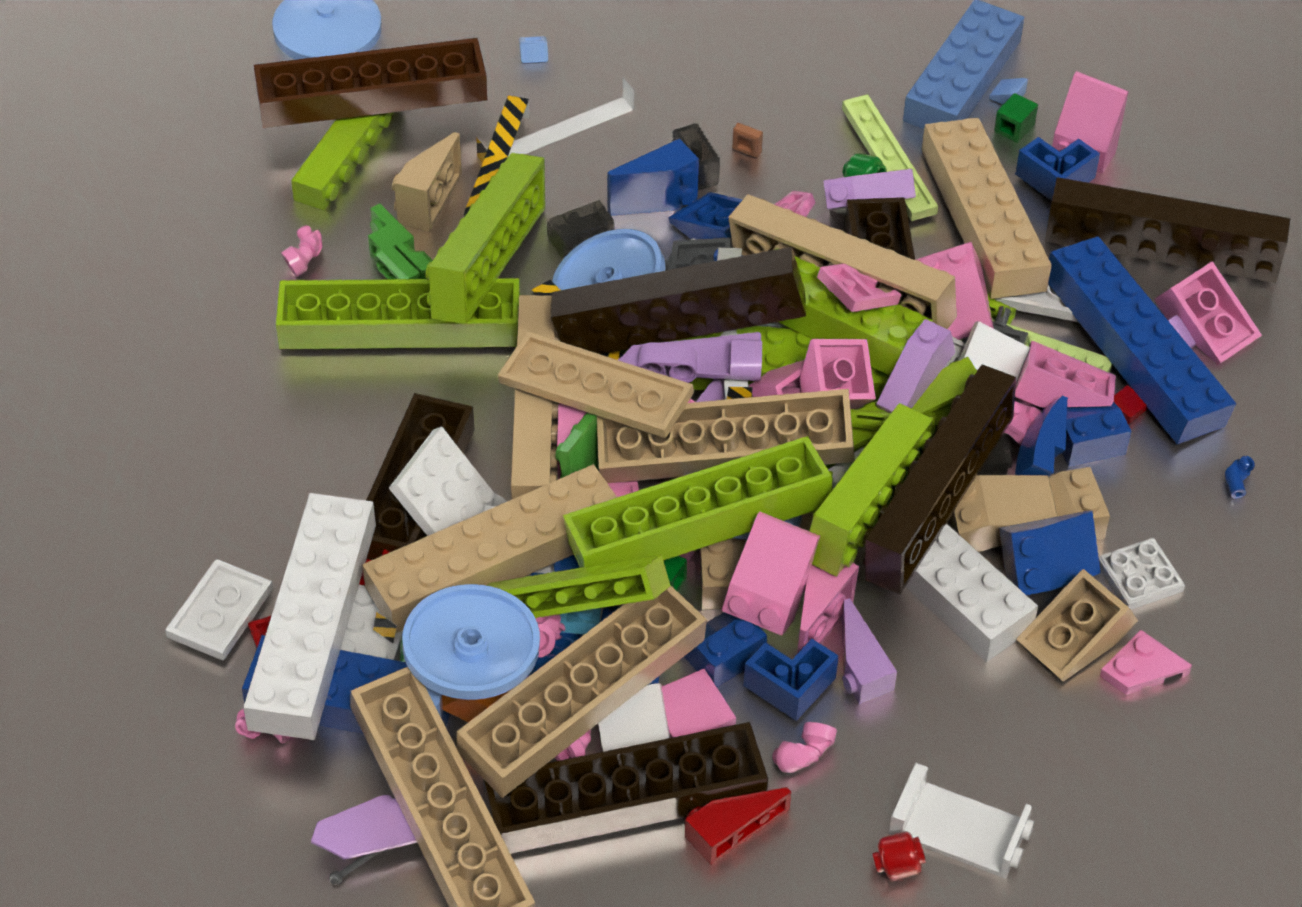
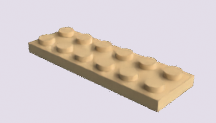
M529 331L526 332L498 374L499 383L663 438L667 437L694 394L693 384Z

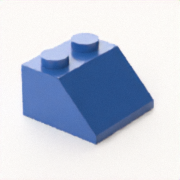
M723 612L707 622L704 641L686 654L684 658L696 671L705 669L715 686L719 687L745 671V663L765 642L767 643V634L759 626Z

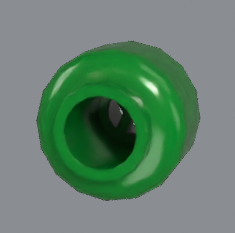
M857 153L849 161L845 162L842 173L844 177L887 172V169L879 157Z

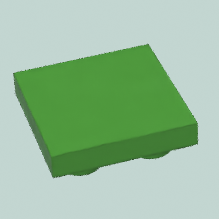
M586 413L581 421L572 427L567 439L558 445L556 460L560 463V478L593 464L599 471L597 415Z

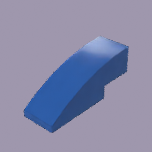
M1062 395L1045 407L1034 419L1021 443L1015 475H1048L1049 477L1054 473V459L1065 451L1068 397Z

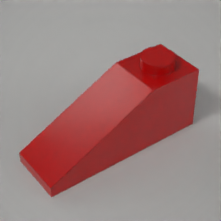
M788 787L712 800L703 807L694 808L687 815L684 837L712 865L789 811L792 792Z

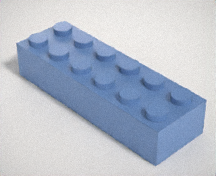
M974 0L907 94L903 121L924 129L925 124L969 118L1020 43L1025 17L986 2Z

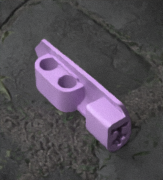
M753 332L632 345L618 360L687 383L692 382L696 377L760 381L762 370L761 333Z
M390 795L376 797L318 821L311 839V844L323 848L343 860L417 843L396 798Z

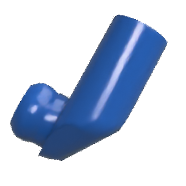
M1242 456L1240 459L1235 460L1225 471V479L1233 499H1240L1247 493L1243 481L1250 475V471L1255 468V462L1249 456Z

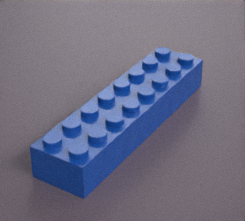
M1099 236L1051 251L1048 258L1052 265L1048 284L1066 307L1073 312L1074 317L1131 388L1143 400L1147 408L1178 445L1226 427L1237 403Z

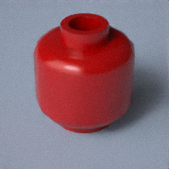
M908 831L882 837L878 841L879 851L872 853L878 873L885 872L887 878L891 881H898L920 874L921 864L926 863L919 836L913 837Z

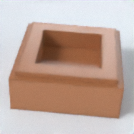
M737 123L733 128L732 149L758 158L762 152L763 132Z

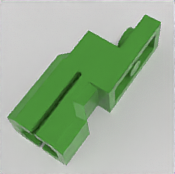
M380 203L370 208L372 220L370 227L373 233L368 235L370 256L377 262V270L386 279H426L427 265L433 260L424 251H415L414 236Z

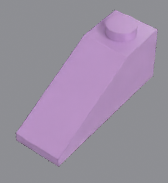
M913 169L823 180L826 204L829 210L846 208L847 199L916 198Z
M927 319L921 323L907 341L876 403L878 408L892 413L896 406L901 403L912 409L956 353L950 330Z
M851 599L844 600L842 613L844 675L842 676V681L846 691L849 694L853 693L858 703L861 704L894 691L897 671Z

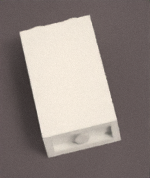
M915 763L892 814L889 835L908 831L913 837L919 836L923 848L1006 879L1010 868L1014 867L1017 869L1024 851L1023 848L1019 847L1022 839L1028 841L1035 824V821L1030 820L1032 806L1026 804L1021 817L926 782L928 767Z

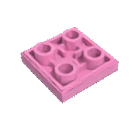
M705 669L662 686L670 738L736 724V716Z

